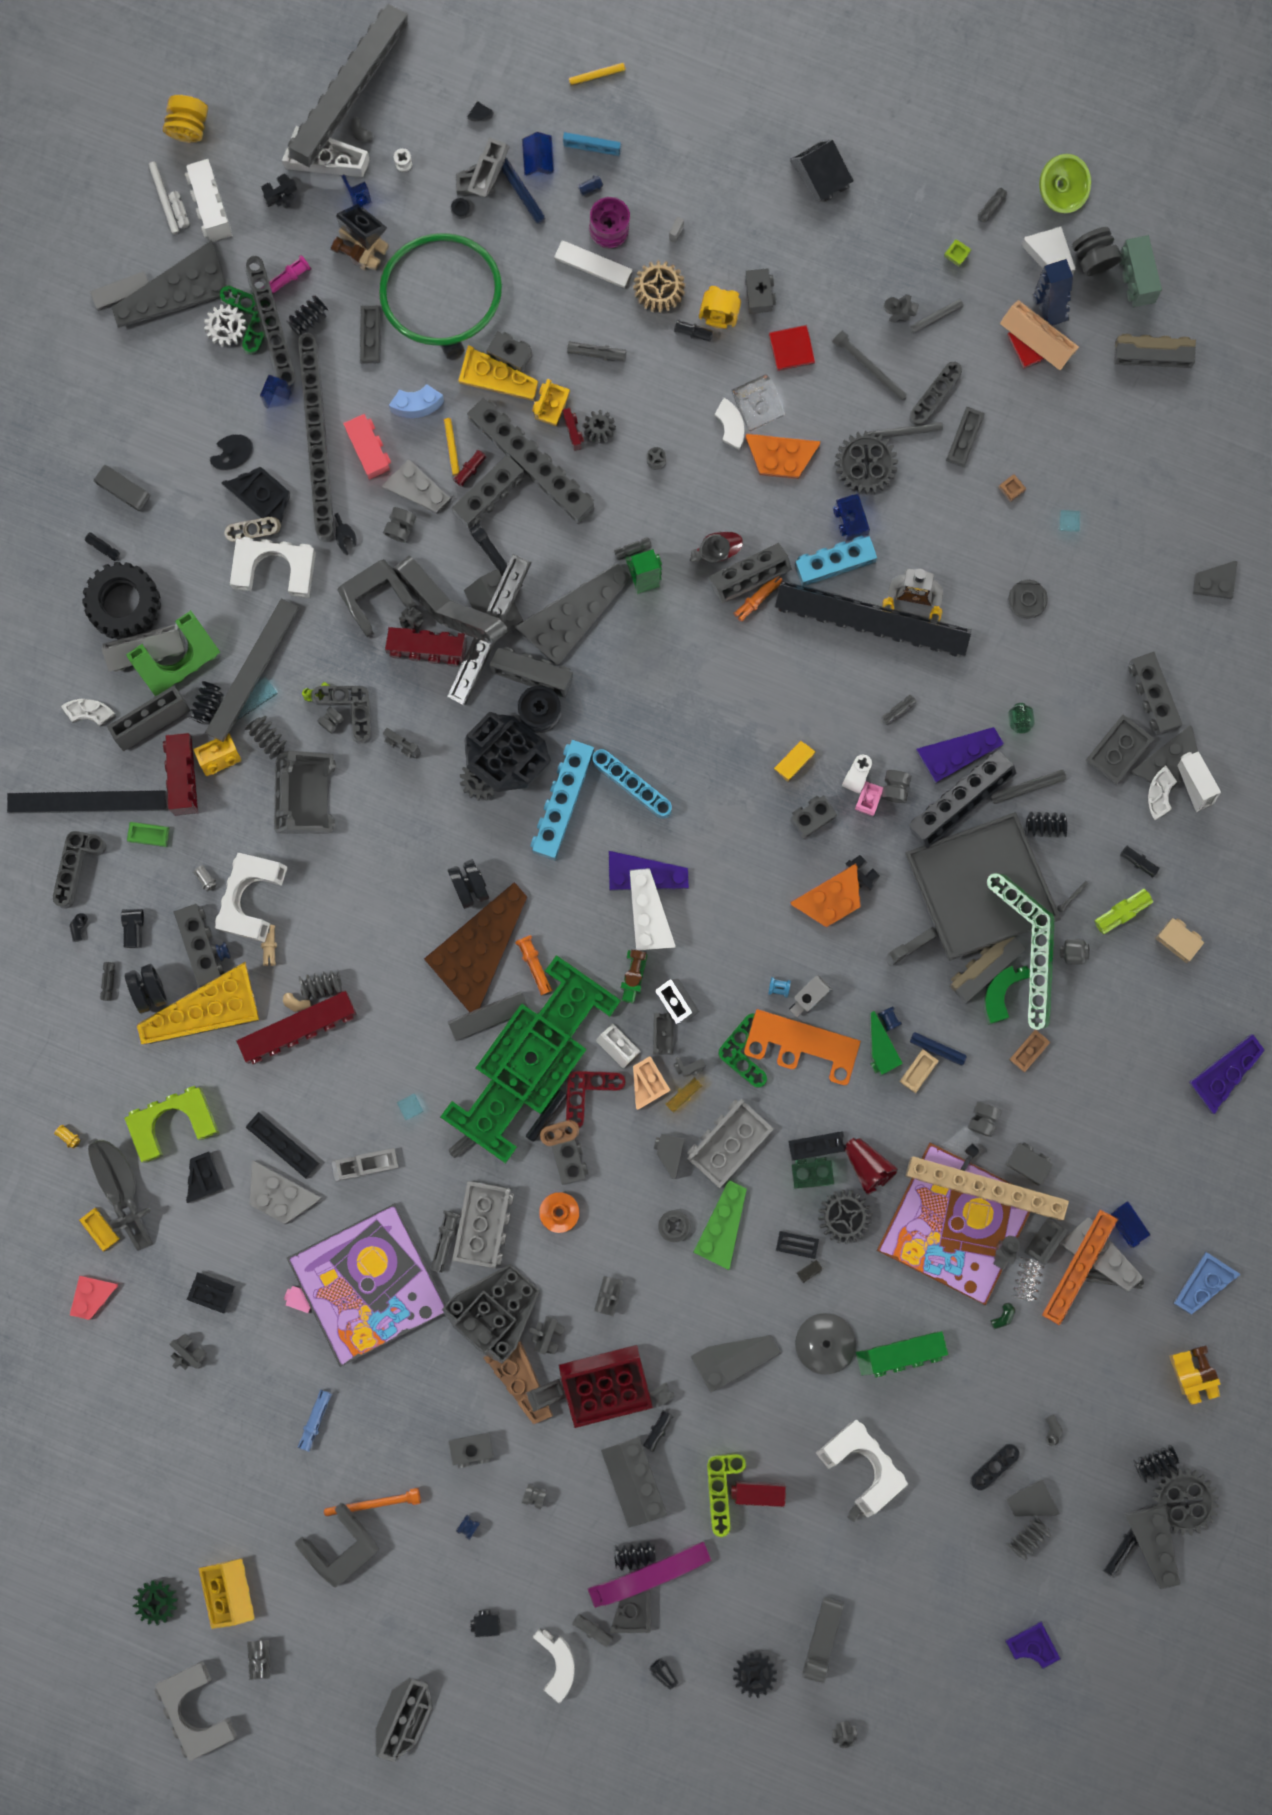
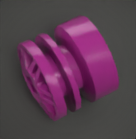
M616 197L601 198L594 203L590 210L589 233L591 239L603 248L618 247L628 237L630 212L628 206L622 200Z

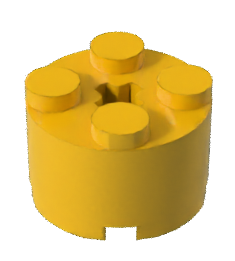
M710 286L709 290L703 294L699 311L700 320L704 318L706 320L705 324L715 328L726 329L727 325L734 327L737 323L741 306L739 293L734 290L727 291L717 286Z

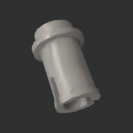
M204 865L199 866L193 871L203 885L202 889L210 891L216 886V880L212 879Z

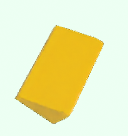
M800 741L774 770L789 782L815 755V751Z

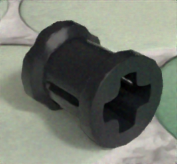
M462 342L441 346L447 359L459 351H465Z

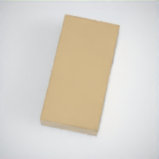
M922 1049L899 1082L916 1093L936 1066L938 1060Z

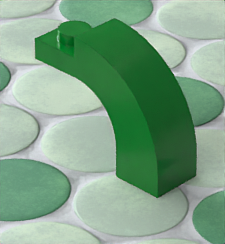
M1028 965L1016 969L1017 973H1015L1013 966L1008 967L990 982L983 1002L984 1014L988 1025L1009 1018L1004 1002L1006 990L1010 985L1030 978Z

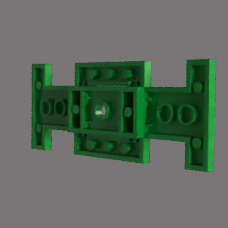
M557 955L547 967L545 973L560 982V985L539 1014L521 1004L475 1069L491 1081L469 1112L451 1101L440 1116L441 1119L505 1164L517 1147L501 1135L523 1104H526L541 1115L587 1050L571 1037L593 1006L608 1017H611L621 1003L620 999ZM528 1053H534L537 1056V1060L532 1064L527 1063L525 1060V1056Z

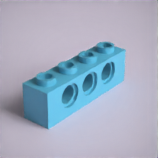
M864 536L854 538L853 542L847 544L846 542L836 544L835 548L829 550L822 548L816 551L814 555L804 554L799 556L798 560L795 561V568L801 585L807 586L876 563L877 555L870 536L865 538ZM856 550L859 556L851 557L848 552ZM837 556L840 558V562L832 563L830 558ZM818 562L822 565V568L816 570L812 567V563Z

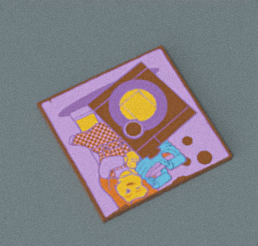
M930 1142L921 1158L959 1170L965 1162L964 1159ZM969 1163L965 1170L966 1172L1012 1184L972 1163ZM911 1178L876 1251L986 1305L1002 1272V1269L993 1264L997 1243L999 1240L1003 1241L1009 1235L1018 1238L1030 1212Z

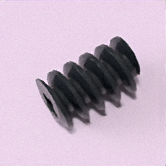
M316 295L312 296L313 302L310 300L306 301L307 307L304 305L300 307L302 312L296 310V317L290 315V322L286 320L298 336L302 335V330L307 333L309 332L308 325L314 328V320L320 323V315L324 318L327 317L325 310H329Z
M202 681V685L205 688H199V692L202 695H196L195 698L199 702H193L192 705L196 709H190L189 712L192 716H188V718L200 724L209 725L208 717H214L211 710H218L214 703H221L217 696H224V694L220 691V687Z
M1032 811L1029 812L1025 824L1026 836L1029 831H1032V835L1035 837L1037 831H1039L1041 837H1043L1045 831H1047L1049 837L1052 836L1053 832L1056 833L1057 838H1059L1061 832H1063L1065 838L1067 837L1068 822L1065 813H1061L1058 818L1056 812L1051 817L1049 812H1045L1043 817L1041 812H1037L1036 816H1034Z
M1171 1444L1168 1445V1451L1164 1447L1161 1448V1455L1155 1450L1153 1451V1457L1150 1454H1146V1461L1143 1457H1138V1463L1133 1460L1139 1477L1145 1483H1147L1148 1475L1152 1480L1155 1479L1154 1473L1162 1477L1163 1469L1168 1474L1170 1473L1169 1467L1177 1471L1179 1459Z
M648 1541L644 1548L642 1543L639 1542L637 1549H635L633 1543H631L629 1550H627L625 1544H622L621 1551H619L617 1545H614L615 1567L619 1566L620 1570L624 1571L625 1565H627L629 1570H632L633 1564H635L637 1569H640L641 1563L647 1566L649 1562H656L655 1546L652 1547Z

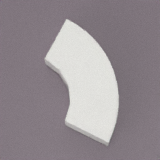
M723 398L715 413V417L724 426L723 442L740 450L744 439L743 419L738 409L729 400Z
M76 699L61 706L73 723L88 719L96 722L101 727L116 716L108 706L95 700Z
M1164 766L1156 774L1149 789L1148 804L1154 820H1157L1172 809L1169 803V792L1177 781L1167 766Z

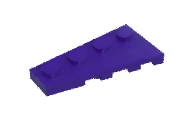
M992 727L916 749V752L936 784L1001 747L1004 743L995 728Z
M609 851L610 891L631 890L630 870L650 868L657 890L689 889L688 868Z
M1250 1034L1189 1081V1084L1211 1114L1217 1112L1218 1107L1230 1095L1229 1093L1240 1083L1244 1074L1251 1069L1265 1051L1253 1034Z

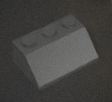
M498 569L481 576L464 589L473 609L486 613L502 578ZM513 602L504 622L508 629V632L504 635L516 630L514 626L523 622L515 602Z

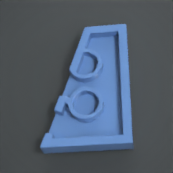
M1205 1252L1173 1304L1187 1313L1193 1314L1241 1274Z

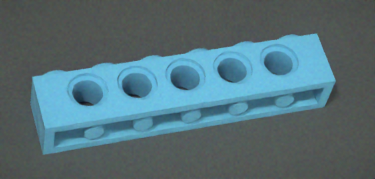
M572 740L570 745L566 744L563 753L566 756L564 763L560 762L557 769L559 774L558 780L552 783L550 792H553L551 799L546 800L543 809L546 811L544 818L540 817L537 829H540L538 836L533 837L530 845L533 848L534 854L556 860L595 751L594 747ZM572 759L580 760V765L572 767L569 762ZM564 778H573V784L570 786L564 785ZM560 795L566 796V803H557V797ZM555 813L561 816V819L556 823L550 821V816ZM546 832L554 834V838L551 841L543 839V835Z

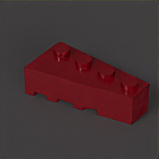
M388 627L385 651L391 658L400 659L401 656L409 657L408 659L412 661L425 659L432 664L447 662V665L459 667V664L462 665L467 648V639L464 633H458V637H455L449 632L441 631L439 635H435L430 630H421L419 633H415L416 630Z
M190 733L165 735L166 741H163V750L166 753L164 765L167 772L168 809L175 816L199 814L192 736Z

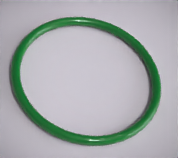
M450 233L425 235L402 246L387 262L379 284L381 307L391 325L402 335L413 341L434 346L459 343L479 333L495 315L502 295L501 275L491 255L473 240ZM435 241L456 242L473 249L487 262L494 279V296L485 316L469 330L444 338L426 337L407 329L393 315L387 299V283L396 263L413 248Z

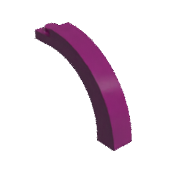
M704 1541L643 1568L587 1589L595 1608L603 1605L606 1606L679 1577L711 1561Z

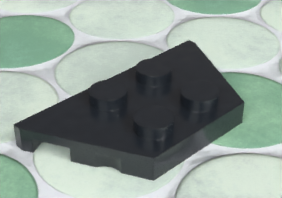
M262 467L221 483L222 486L259 518L275 517L282 524L290 492ZM270 522L268 526L272 528L275 527V524Z

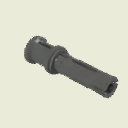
M446 1210L443 1211V1222L438 1229L440 1232L439 1240L430 1270L440 1273L443 1272L452 1236L456 1234L457 1220L461 1217L460 1214Z

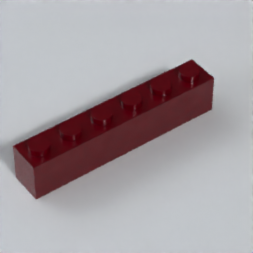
M343 991L240 1038L236 1042L245 1062L255 1065L263 1061L262 1057L275 1056L281 1053L280 1049L286 1046L288 1048L295 1047L304 1038L310 1040L318 1036L317 1032L321 1030L327 1032L336 1027L335 1024L341 1021L344 1024L353 1020V1016L357 1013L348 993Z

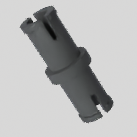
M580 1613L573 1621L572 1625L585 1632L588 1638L592 1637L604 1645V1647H607L613 1639V1636L599 1628L596 1622L593 1624Z

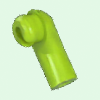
M323 682L320 686H330V685L327 684L326 682ZM305 688L302 691V696L306 701L313 702L311 699L313 690ZM321 691L315 695V697H319V700H322L325 696Z

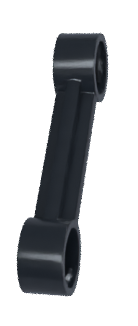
M478 523L469 529V532L495 568L499 570L501 576H503L508 564Z

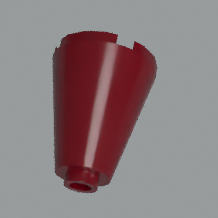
M852 1138L846 1143L845 1152L866 1194L874 1193L877 1191L875 1187L880 1185L883 1187L896 1175L897 1167L861 1138Z

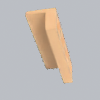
M1019 300L1010 307L1000 322L1003 327L1059 370L1064 367L1069 358L1079 348V346Z

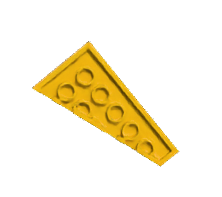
M246 962L139 1022L137 1029L141 1045L259 1020Z

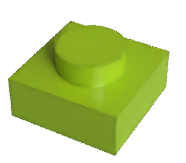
M955 239L945 252L944 257L960 267L970 254L971 249Z

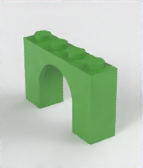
M191 610L175 621L188 642L187 652L179 662L172 665L159 664L151 657L143 644L126 654L155 697L175 683L181 682L185 676L197 671L201 665L213 660L220 653Z

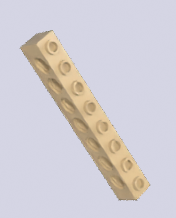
M913 1156L910 1157L905 1175L908 1178L1059 1221L1064 1220L1069 1203L1065 1199Z

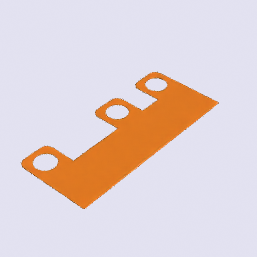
M756 1009L744 1053L749 1057L762 1059L768 1042L781 1045L777 1064L788 1069H795L797 1067L801 1052L833 1061L829 1075L830 1081L847 1085L861 1041ZM759 1042L762 1045L761 1053L757 1055L752 1054L749 1049L750 1044ZM785 1052H792L794 1054L795 1060L792 1064L788 1065L782 1061V1055ZM837 1068H844L846 1070L847 1077L844 1080L840 1081L835 1078L834 1072Z

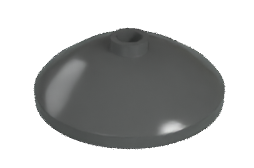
M821 1313L808 1318L800 1326L795 1339V1348L800 1361L809 1370L818 1374H834L844 1369L851 1362L856 1349V1339L852 1328L844 1319L834 1314ZM825 1340H828L830 1342V1346L828 1348L823 1347V1342Z

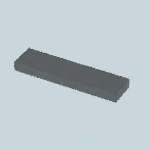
M520 991L450 1020L448 1024L455 1041L510 1019L521 1004L526 1007L528 1006Z

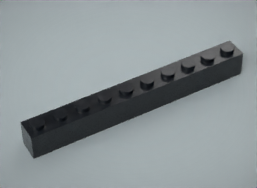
M781 581L775 607L779 608L778 610L783 613H790L791 611L803 618L815 617L817 621L822 623L830 621L834 622L838 627H854V630L865 633L869 631L873 632V635L882 638L889 636L896 642L908 641L916 647L928 646L932 651H947L955 657L966 655L972 629Z

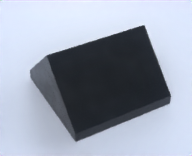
M360 204L349 207L336 215L338 226L367 250L387 229L384 224Z

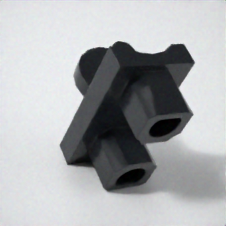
M284 173L277 178L280 185L274 189L270 183H266L261 187L264 194L263 198L268 207L275 203L277 207L283 204L287 208L291 207L289 201L294 198L292 193L298 189L293 178L290 179Z
M861 855L852 861L846 862L845 864L848 867L855 863L857 864L858 880L860 879L870 890L875 887L873 884L880 875L873 868L866 875L860 871L867 864Z

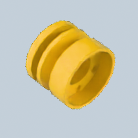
M170 96L166 108L168 115L164 118L165 123L162 128L163 133L183 142L201 141L204 130L203 122H205L208 112L207 104L191 96Z

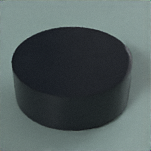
M457 198L452 202L451 212L453 216L463 219L469 215L470 204L466 199Z

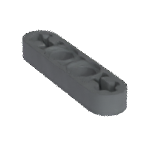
M949 362L912 409L910 421L913 425H923L960 378L962 367L959 363ZM950 369H957V374L953 373L950 379L946 378L949 375ZM944 382L947 385V389L940 391L937 389L936 384ZM933 397L936 403L933 406H928L925 403V398ZM923 407L925 409L922 414L923 419L919 418L916 420L915 413L919 414Z

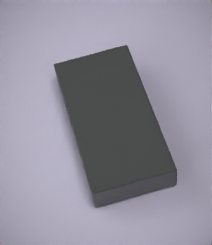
M559 1379L526 1392L533 1412L566 1398Z

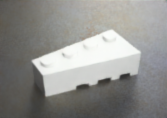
M298 126L295 127L291 138H295L298 134ZM331 138L310 168L290 158L288 147L282 159L284 168L287 170L363 177L370 161L368 151Z

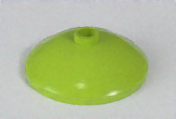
M1060 154L1051 158L1044 166L1040 175L1039 188L1041 197L1050 209L1058 213H1071L1082 207L1088 199L1091 190V175L1084 161L1073 154Z

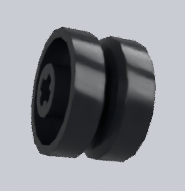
M533 686L521 694L518 701V714L521 722L533 732L545 733L552 730L558 724L561 718V703L558 695L551 688ZM539 707L543 708L541 712H537L536 709Z
M473 859L463 863L466 872L465 876L462 875L458 866L447 869L464 910L474 905L470 893L474 892L479 902L490 899L485 888L486 883L480 869L477 870Z
M150 963L141 967V976L135 970L125 973L124 976L129 993L140 1014L151 1011V1001L156 1007L167 1004L162 981L153 964Z

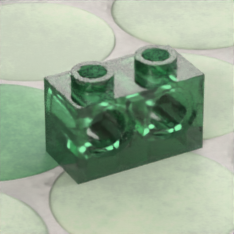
M827 1157L815 1158V1162L807 1163V1159L795 1160V1164L791 1165L793 1189L834 1185L832 1160L827 1161ZM824 1166L827 1169L828 1174L826 1177L822 1178L817 1175L818 1167ZM800 1168L805 1169L808 1173L807 1178L804 1180L797 1177V1170Z

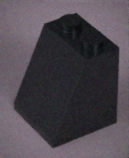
M833 139L822 140L790 159L816 201L823 200V202L830 200L834 197L833 193L838 190L839 192L845 191L850 187L849 184L854 181Z

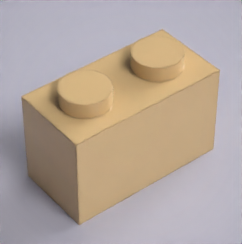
M1172 918L1155 939L1185 963H1188L1204 942L1197 932H1190L1185 928L1186 924L1178 918L1176 920Z

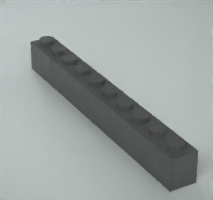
M389 3L384 9L379 11L377 20L370 24L365 37H361L356 50L350 53L345 66L342 65L336 79L329 83L325 95L322 94L316 108L311 109L307 121L300 125L298 134L289 141L290 158L310 168L407 27L408 13Z

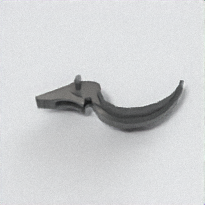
M97 1138L90 1140L87 1150L92 1170L102 1192L113 1205L118 1217L109 1221L112 1231L125 1229L137 1251L152 1245L150 1236L141 1220V1217L148 1214L151 1210L146 1208L138 1212L133 1198L136 1191L135 1177L127 1159L110 1142L98 1140ZM128 1207L131 1214L126 1215L122 1209ZM133 1221L136 1222L141 1231L135 1235L129 1224Z

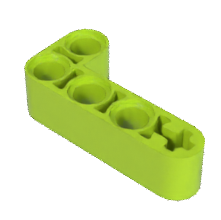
M740 1454L714 1455L707 1461L711 1527L713 1533L718 1537H724L730 1531L726 1474L741 1473L745 1469L746 1462ZM734 1458L742 1460V1466L739 1469L731 1467V1461ZM715 1459L722 1462L721 1469L717 1471L713 1470L710 1466L711 1462ZM715 1480L723 1482L722 1490H713L712 1484ZM716 1501L725 1503L723 1511H715L713 1506ZM726 1514V1518L722 1517V1522L727 1527L723 1528V1532H719V1529H715V1526L719 1525L718 1517L714 1519V1515L723 1516Z

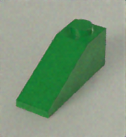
M873 1011L869 1014L872 1060L870 1065L875 1074L879 1073L882 1076L903 1063L877 1014Z

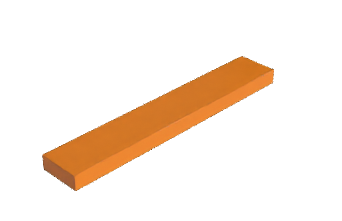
M1101 1209L1099 1210L1042 1316L1061 1325L1119 1219Z

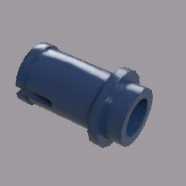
M593 175L592 179L577 185L582 196L596 189L600 190L603 183L599 175L596 177Z

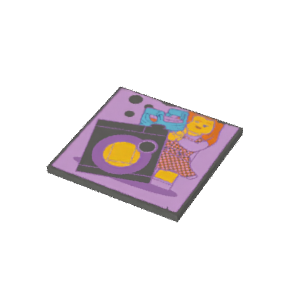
M395 1203L286 1258L340 1367L444 1314L442 1308L446 1304Z

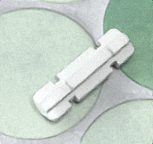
M178 191L171 192L169 199L173 203L171 205L175 217L178 219L179 228H187L190 222L188 217H185L187 214L183 202L180 201V193Z

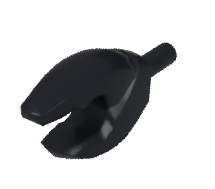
M339 513L334 514L338 523L336 527V542L340 550L347 556L349 554L344 540L347 538L351 539L355 547L357 542L356 535L348 524L342 523Z

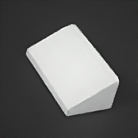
M614 1024L609 1026L596 1039V1042L622 1068H625L641 1052Z

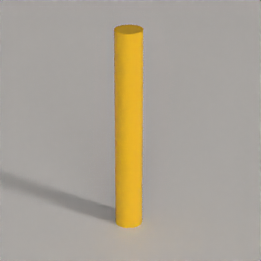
M623 62L570 77L569 82L570 85L621 72L626 70Z
M445 418L444 426L452 475L456 476L460 471L451 418Z

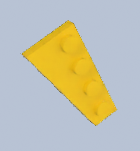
M468 345L459 377V384L534 401L539 384L538 380L518 370H514L508 367L507 364L499 362Z

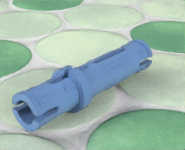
M320 1389L306 1426L304 1425L303 1427L304 1432L297 1446L298 1448L310 1452L313 1440L319 1433L318 1428L332 1396L331 1393Z

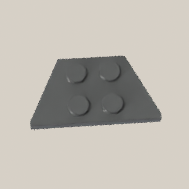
M1188 726L1133 769L1131 774L1144 778L1147 782L1151 783L1156 774L1164 766H1167L1177 781L1171 790L1183 782L1177 765L1184 754L1198 752L1192 726Z

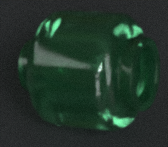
M1017 703L1008 711L1010 728L1016 733H1027L1035 725L1033 708L1025 703Z

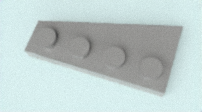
M1088 1217L1062 1239L1059 1245L1075 1255L1093 1221ZM1108 1239L1092 1268L1129 1292L1143 1280V1277Z

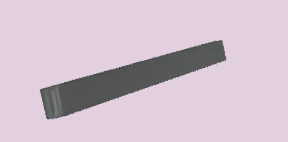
M304 333L299 337L298 345L315 531L320 541L330 542L335 536L318 345L311 333ZM307 341L313 342L310 347L303 346ZM314 360L313 365H305L306 361ZM309 379H316L314 384H307ZM311 397L318 398L315 403L308 402ZM312 416L320 417L316 422L310 421ZM320 434L321 438L319 440H312L314 435ZM316 453L323 454L322 458L318 460L313 457ZM318 472L325 473L322 478L315 477ZM321 490L326 491L324 497H318L317 493ZM326 509L328 513L325 516L318 515L319 511ZM323 528L330 529L327 535L320 534Z

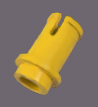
M60 1125L54 1135L67 1144L68 1148H76L81 1141L78 1134L74 1135L64 1125Z

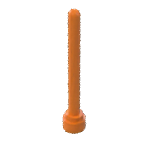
M413 1488L407 1491L406 1494L346 1504V1506L354 1512L405 1502L417 1505L421 1504L419 1488ZM337 1506L325 1508L323 1511L324 1515H337L335 1511Z

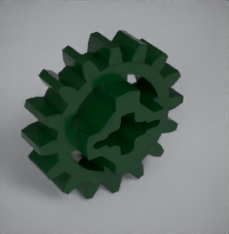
M152 1580L151 1585L147 1582L144 1583L145 1589L138 1588L137 1591L140 1595L133 1597L135 1600H138L137 1603L133 1604V1607H138V1611L135 1614L142 1615L140 1621L148 1619V1625L155 1621L157 1626L160 1624V1620L166 1623L168 1621L167 1616L171 1618L174 1616L171 1610L178 1608V1606L174 1605L178 1598H173L176 1590H169L170 1583L163 1586L164 1580H161L158 1584H156V1580ZM150 1590L149 1597L143 1600L145 1593ZM160 1590H162L167 1596H163L160 1593ZM156 1599V1601H160V1604L156 1607L155 1604L151 1603L152 1600ZM168 1605L166 1612L161 1615L162 1608ZM145 1608L151 1612V1615L145 1611Z

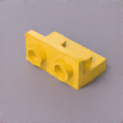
M229 733L224 742L214 739L193 749L200 767L206 776L215 774L242 761Z

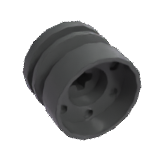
M1108 227L1094 229L1079 237L1072 244L1077 258L1083 259L1080 265L1087 277L1108 271L1119 264L1123 258L1118 246L1112 245L1114 237L1111 236V230Z

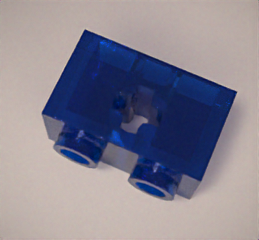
M859 494L837 499L833 512L835 518L840 520L839 531L841 536H845L846 541H849L859 536L869 535L870 528ZM850 515L852 518L854 517L853 521H851L850 518H847V516Z

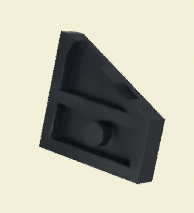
M210 1151L190 1159L187 1203L224 1189Z

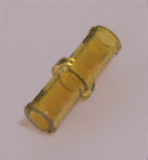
M694 1077L686 1086L677 1090L678 1093L665 1103L666 1106L674 1113L683 1103L691 1100L690 1097L703 1087L702 1084Z

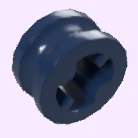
M222 942V945H215L221 962L224 961V958H231L226 942Z

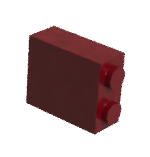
M735 1481V1485H731V1499H735V1504L785 1507L786 1486L784 1483Z

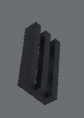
M779 1231L776 1251L815 1259L819 1239ZM786 1236L814 1242V1246L782 1240V1238ZM781 1244L813 1251L812 1254L789 1250L781 1248Z

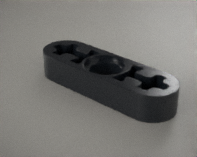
M1013 1444L1002 1446L971 1475L970 1483L972 1487L977 1490L986 1489L1019 1458L1018 1448ZM1007 1448L1010 1450L1014 1449V1457H1007L1004 1460L1007 1464L1004 1466V1463L997 1456L1000 1455L1003 1458L1007 1454L1005 1451ZM993 1461H997L1000 1464V1470L997 1473H992L989 1470V1465ZM985 1468L986 1472L989 1475H991L992 1478L989 1480V1477L987 1476L983 1479V1486L980 1484L976 1486L975 1483L977 1480L975 1479V1477H982L985 1474L984 1472H982V1470Z

